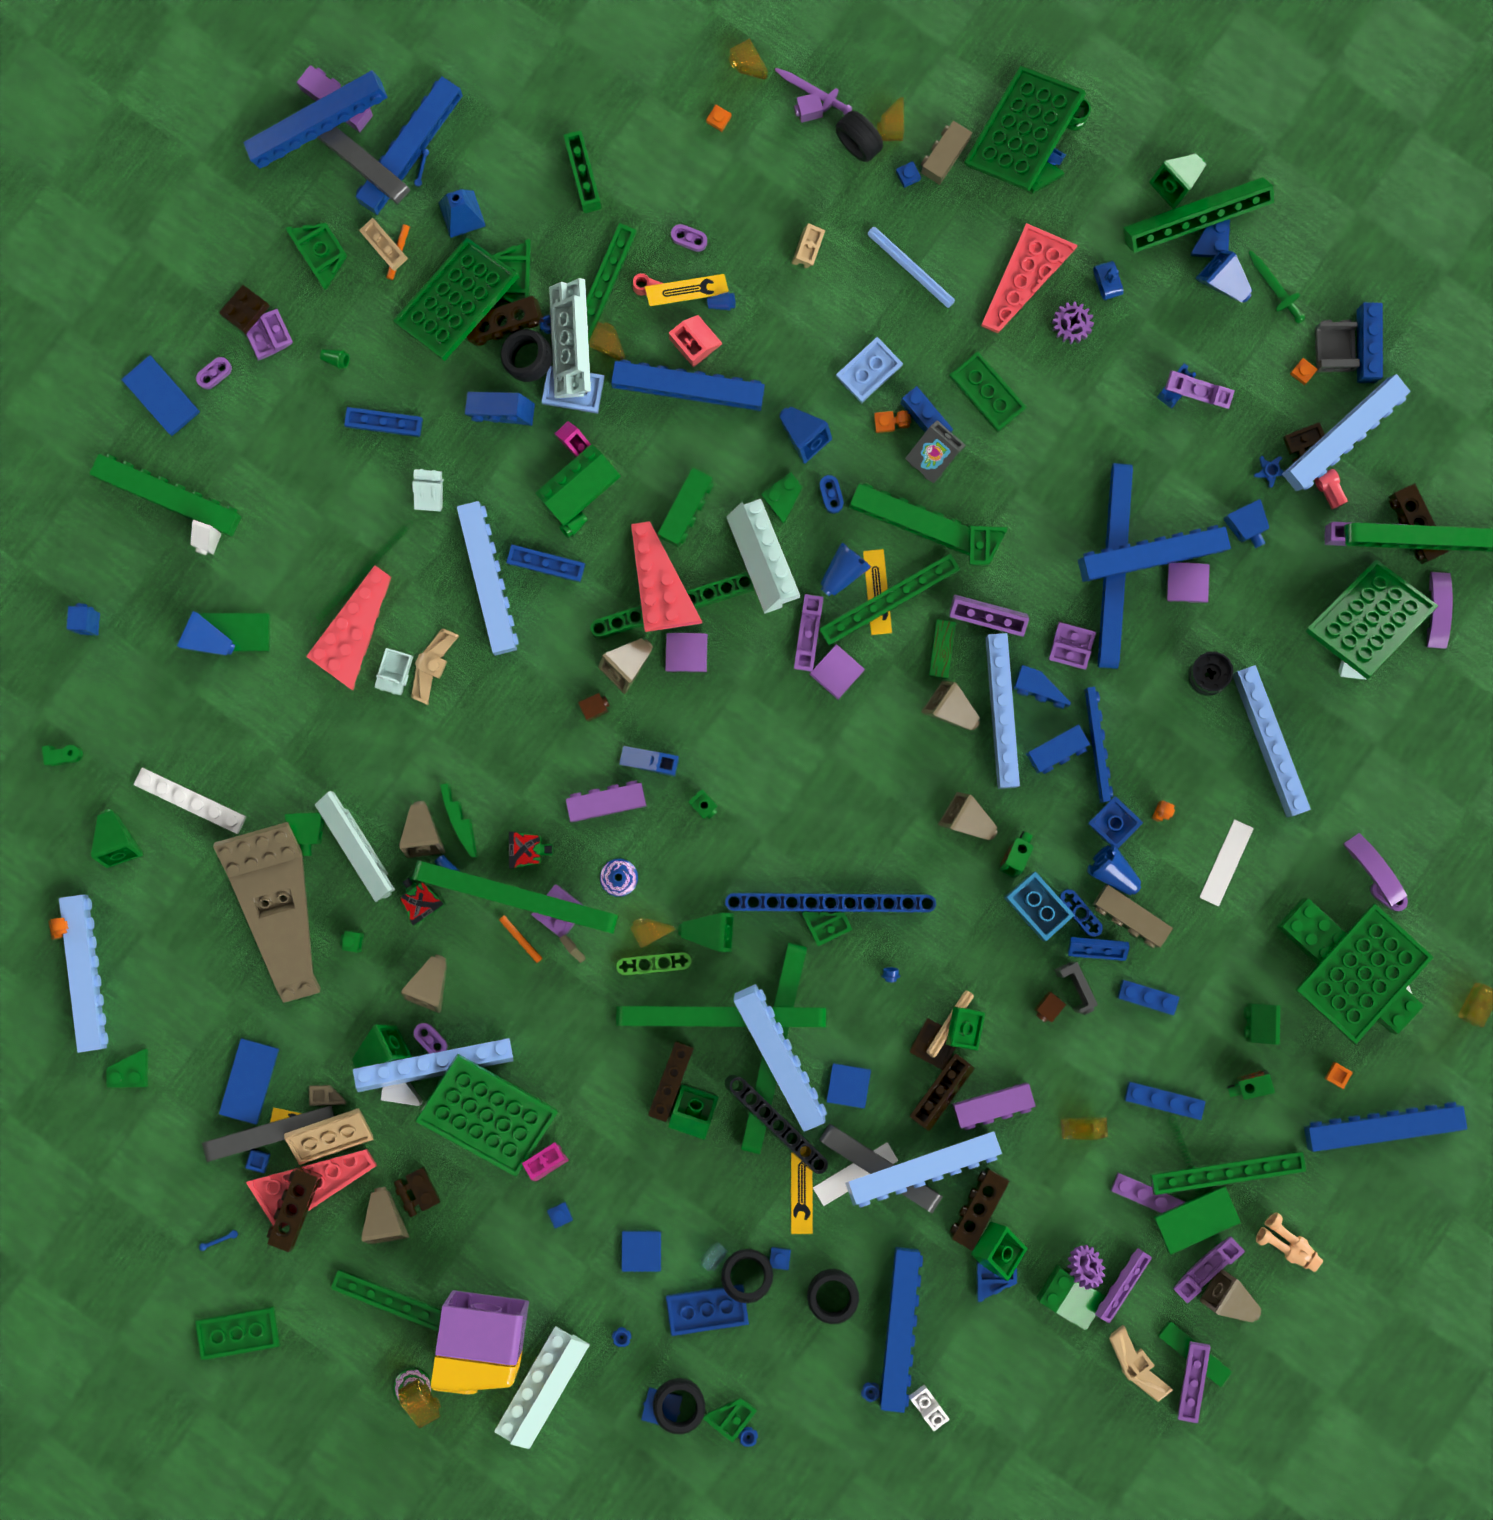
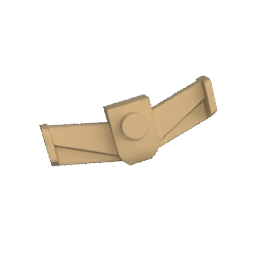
M441 629L425 651L419 654L415 662L416 671L411 693L412 699L426 705L429 704L433 677L440 679L447 664V661L441 658L456 639L459 638V635L446 629Z
M1124 1325L1111 1333L1109 1337L1110 1342L1121 1364L1122 1372L1129 1381L1135 1383L1157 1402L1173 1391L1170 1386L1150 1371L1155 1365L1142 1349H1139L1137 1352L1135 1351Z

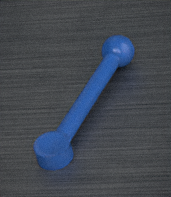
M428 149L422 150L423 157L418 177L414 181L416 187L422 185L421 177L426 156L429 155Z
M233 1230L230 1234L206 1244L201 1243L199 1250L205 1251L207 1247L229 1238L234 1239L238 1236V1232Z

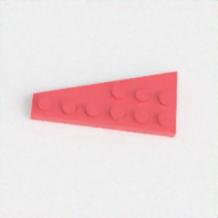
M1026 223L981 326L999 333L1076 250L1078 245Z
M650 521L631 524L645 632L702 624L701 618Z
M377 566L371 569L306 656L351 690H354L363 658L366 655L374 631L376 619L380 613L382 601L385 598L391 577Z
M367 1149L302 1166L305 1169L322 1175L309 1210L377 1166ZM297 1168L246 1182L273 1226L276 1222V1219H274L275 1213L283 1204V1200H281L282 1195L291 1183L288 1181L290 1174ZM297 1185V1193L303 1195L304 1188L301 1185ZM294 1204L289 1205L290 1212H297V1207ZM283 1222V1223H282V1228H284V1227L287 1226L288 1224L285 1223V1222Z

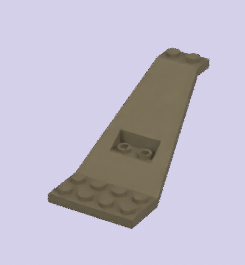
M285 822L215 842L213 848L231 882L283 1003L320 993L321 988L313 974L303 854L289 823Z

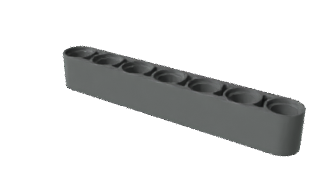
M337 127L317 137L397 205L411 191L403 181Z
M332 1105L203 1142L202 1147L206 1162L285 1140V1133L334 1117Z
M830 1123L819 1139L823 1144L870 1174L895 1166ZM912 1185L906 1187L907 1192L901 1193L931 1213L934 1212L943 1197L927 1185L914 1188Z

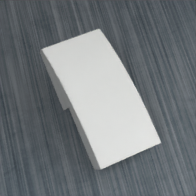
M925 1385L909 1395L910 1400L933 1431L950 1420Z

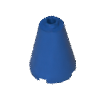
M842 542L820 583L823 586L821 590L828 596L831 594L835 596L868 571L871 566Z
M1111 844L1112 847L1107 845L1094 856V864H1089L1088 874L1127 895L1136 894L1141 889V880L1114 844Z

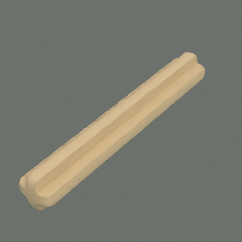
M966 990L955 1007L966 1009L974 995ZM952 1011L926 1051L931 1057L937 1056L947 1040Z

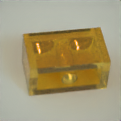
M1475 983L1458 1017L1473 1026L1484 1027L1493 1010V988L1482 983Z
M419 1378L398 1390L400 1404L419 1429L440 1417L439 1408L441 1405L437 1397H432L428 1385H423Z

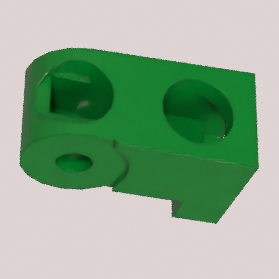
M50 745L42 746L44 766L52 767L76 763L83 757L82 749L75 745H67L63 749L56 750L55 747Z

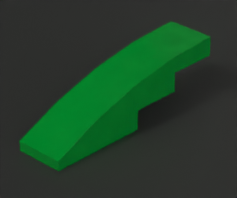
M440 784L445 808L459 840L472 858L478 857L472 820L463 818L460 801L453 802L450 784Z

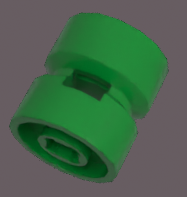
M1084 98L1067 126L1068 129L1080 130L1086 124L1091 112V106L1087 99Z

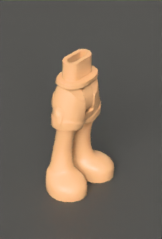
M1275 1212L1265 1221V1225L1281 1235L1290 1244L1287 1245L1265 1227L1259 1229L1256 1235V1242L1259 1245L1270 1243L1285 1254L1286 1260L1290 1263H1296L1303 1266L1304 1269L1309 1268L1311 1271L1316 1272L1323 1263V1259L1309 1245L1308 1240L1302 1236L1296 1237L1281 1224L1283 1218L1279 1213Z

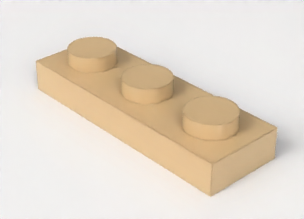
M374 218L359 230L394 271L408 259Z

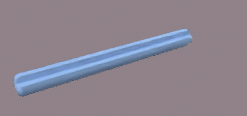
M872 227L869 230L868 236L947 308L953 305L955 299L876 227Z

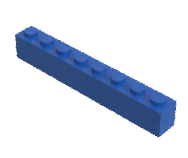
M371 70L243 143L250 161L260 169L268 166L269 163L276 159L284 157L285 154L294 149L300 148L303 144L316 139L321 134L332 130L339 124L347 122L357 114L363 113L373 105L381 103L382 100L388 97L381 79Z
M442 76L439 81H435L429 95L424 96L421 106L411 114L408 124L401 128L396 141L391 142L388 152L385 156H381L378 162L402 181L422 154V150L427 147L463 97L461 89ZM368 180L363 186L361 185L358 188L355 196L359 204L376 215L379 214L389 200V197Z
M628 360L615 361L611 382L612 388L757 411H761L765 384H761V381L758 380L747 382L739 377L728 379L720 374L709 376L700 371L689 373L681 368L670 370L662 365L651 367L647 363L632 364Z
M1218 525L1207 527V531L1201 532V529L1189 531L1190 534L1183 535V532L1173 534L1172 538L1166 539L1165 536L1155 538V542L1148 543V540L1137 542V545L1132 547L1130 544L1119 546L1118 550H1113L1111 547L1102 549L1099 554H1095L1094 551L1084 553V557L1078 559L1082 582L1225 552L1231 549L1226 527L1219 528Z
M1446 1102L1442 1107H1437L1435 1104L1426 1105L1425 1109L1418 1110V1107L1406 1108V1112L1399 1113L1398 1110L1386 1111V1115L1369 1113L1365 1118H1360L1359 1115L1349 1116L1348 1120L1341 1121V1118L1329 1119V1123L1323 1124L1322 1121L1310 1122L1309 1126H1304L1307 1149L1315 1152L1468 1130L1464 1106L1457 1105L1456 1102Z
M895 1247L879 1405L883 1411L904 1413L905 1407L909 1406V1395L906 1394L907 1387L911 1386V1375L908 1374L909 1367L913 1365V1355L910 1354L911 1347L915 1345V1335H912V1330L917 1325V1315H914V1310L919 1305V1295H916V1290L921 1285V1275H918V1270L923 1265V1255H920L918 1249Z

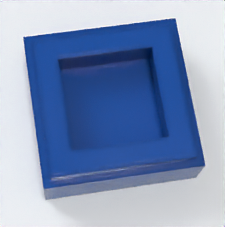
M251 1149L245 1168L265 1173L271 1154Z

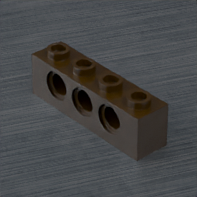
M529 296L490 310L467 336L468 341L473 345L482 346L487 343L486 341L502 339L506 334H512L527 327H537L539 323L544 322L538 300L534 296ZM524 313L523 319L518 320V316ZM507 319L506 324L501 326L502 320ZM489 325L488 331L484 332V327Z
M1412 484L1389 496L1390 506L1396 511L1399 524L1414 525V521H1417L1421 526H1436L1416 484ZM1405 504L1411 506V512L1406 510ZM1414 549V555L1421 564L1449 552L1448 550Z
M675 1041L648 1116L667 1122L692 1055L693 1046Z
M955 1053L909 1117L930 1131L975 1068Z
M299 1167L291 1172L288 1180L291 1182L288 1189H285L281 1200H283L281 1208L277 1209L274 1216L276 1222L274 1227H270L267 1238H269L268 1245L286 1252L294 1249L322 1177L321 1174L303 1167ZM297 1185H301L304 1188L303 1195L297 1193ZM290 1204H294L297 1207L296 1213L290 1212ZM283 1222L289 1225V1232L283 1231Z
M989 1168L980 1172L977 1179L979 1181L977 1187L971 1189L968 1195L970 1199L968 1204L962 1206L959 1212L961 1217L957 1223H953L949 1231L952 1240L972 1251L1010 1182L1007 1178ZM985 1186L992 1187L990 1195H983L982 1191ZM977 1203L983 1204V1209L979 1213L973 1211V1207ZM966 1221H973L974 1226L972 1229H964Z

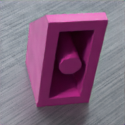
M569 421L555 433L557 438L575 457L591 445L581 431Z

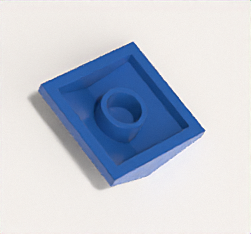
M1115 796L1088 824L1110 846L1114 844L1119 848L1143 822Z

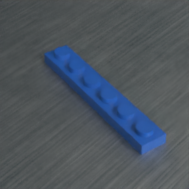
M1088 687L1084 690L1099 800L1100 803L1111 801L1113 789L1108 783L1110 769L1106 767L1105 759H1108L1107 749L1103 747L1105 732L1104 729H1101L1102 712L1098 710L1097 704L1100 702V695L1095 687Z

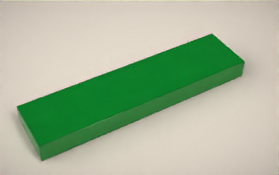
M1170 1320L1157 1335L1186 1360L1190 1341L1196 1342ZM1209 1354L1206 1376L1219 1387H1222L1232 1374V1371L1212 1354Z

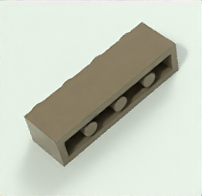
M1109 885L1103 887L1092 904L1096 907L1095 910L1103 916L1109 915L1112 917L1111 921L1120 927L1124 925L1128 928V933L1136 938L1138 936L1145 939L1144 943L1151 948H1161L1173 929Z

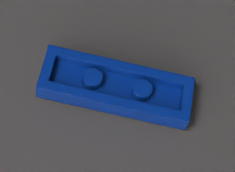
M1071 937L1068 956L1126 961L1129 942Z
M1122 980L1117 997L1118 999L1170 1015H1175L1179 1001L1178 996L1126 980Z

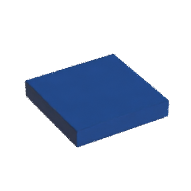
M832 1063L826 1102L865 1109L871 1069Z
M622 1231L623 1272H661V1231Z

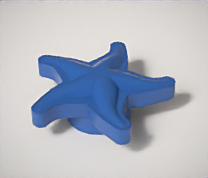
M1261 456L1259 460L1262 470L1259 473H1255L1254 477L1266 478L1269 483L1268 487L1272 488L1276 477L1282 476L1285 478L1282 475L1284 471L1279 466V461L1282 457L1279 456L1269 462Z

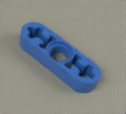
M1071 889L1062 891L1059 898L1068 908L1073 905L1069 901H1064L1066 898L1065 894H1072L1071 900L1074 903H1077V901L1080 903L1074 906L1071 912L1075 915L1072 918L1090 937L1099 936L1103 927L1096 916L1075 891ZM1080 907L1086 911V916L1082 919H1079L1075 914L1076 910ZM1090 916L1092 919L1088 921L1092 925L1097 924L1096 933L1093 931L1089 932L1090 926L1088 925V923H1085L1084 925L1082 924V922L1086 921Z

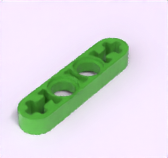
M686 952L628 957L620 959L617 962L616 968L621 975L684 970L691 965L692 959ZM681 955L688 959L684 967L681 963H675L676 968H672L671 956H675L674 960L680 959ZM661 957H666L669 960L667 968H661L658 965ZM636 959L637 972H633L634 968H628L627 972H624V969H620L623 961H626L627 964H634L632 960ZM642 959H647L650 962L649 969H640L639 962Z

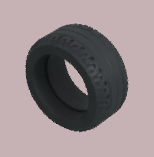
M848 112L836 124L838 138L857 159L869 162L882 150L883 140L879 132L859 112Z
M522 329L509 335L505 343H503L500 352L501 362L505 370L515 379L523 382H533L544 376L548 369H550L553 360L552 349L548 341L541 334L530 329ZM526 344H538L539 351L536 360L528 367L516 368L515 357L519 349Z
M742 1249L736 1251L728 1257L723 1265L721 1272L722 1286L725 1292L735 1301L741 1303L756 1302L763 1298L771 1288L773 1282L772 1266L769 1260L756 1250ZM743 1259L756 1261L764 1273L761 1287L752 1293L738 1291L731 1282L730 1273L732 1267Z
M838 1269L824 1270L818 1273L808 1286V1305L813 1315L824 1323L839 1324L845 1322L852 1317L858 1307L859 1292L857 1285L852 1277L844 1271ZM827 1281H840L849 1290V1302L845 1308L838 1312L825 1311L817 1303V1290Z
M675 1378L662 1384L653 1400V1411L656 1421L665 1431L673 1434H686L697 1428L705 1414V1400L699 1387L690 1380ZM675 1390H685L691 1393L696 1402L695 1412L688 1420L683 1422H673L667 1419L662 1410L665 1397Z

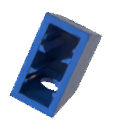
M1260 499L1223 518L1241 543L1251 539L1255 549L1266 544L1261 533L1269 529V524Z

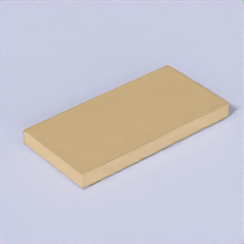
M358 1108L285 1133L284 1138L298 1164L301 1165L373 1140V1134Z

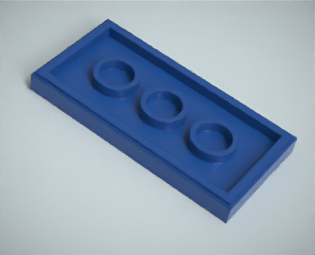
M151 355L121 379L171 436L200 413L197 407Z
M243 1038L240 1039L219 1115L258 1124L279 1048Z
M743 1284L733 1285L738 1291L745 1293ZM723 1287L666 1295L671 1336L749 1325L746 1303L732 1299Z

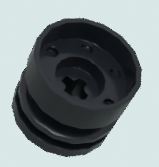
M1216 651L1206 652L1200 655L1190 666L1188 681L1192 689L1198 694L1204 696L1216 695L1231 682L1233 665L1229 658L1222 653ZM1207 671L1209 674H1213V677L1211 679L1209 677H1205Z

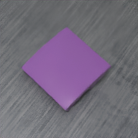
M278 309L264 313L246 334L258 361L293 344Z
M1170 563L1168 569L1167 600L1169 602L1208 603L1210 565Z
M1058 622L1049 660L1086 670L1096 631Z
M667 633L665 671L707 672L708 634Z
M836 644L809 675L838 700L865 669Z

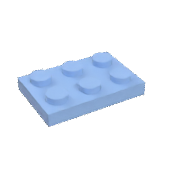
M876 337L836 374V377L862 404L900 369L903 363Z
M550 366V369L547 371L542 404L598 414L605 377L604 375L590 373L591 391L584 393V397L555 398L553 366Z

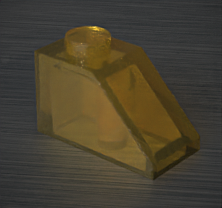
M750 38L730 49V64L733 68L736 67L739 73L763 80L768 78V70Z
M900 97L881 115V121L877 122V131L883 141H903L904 97Z
M598 322L589 340L590 348L619 361L626 360L614 326L606 322L604 324Z
M643 917L632 922L634 926L630 927L641 948L676 930L672 925L648 918L644 920Z
M1107 1117L1061 1119L1062 1139L1097 1140L1108 1137Z

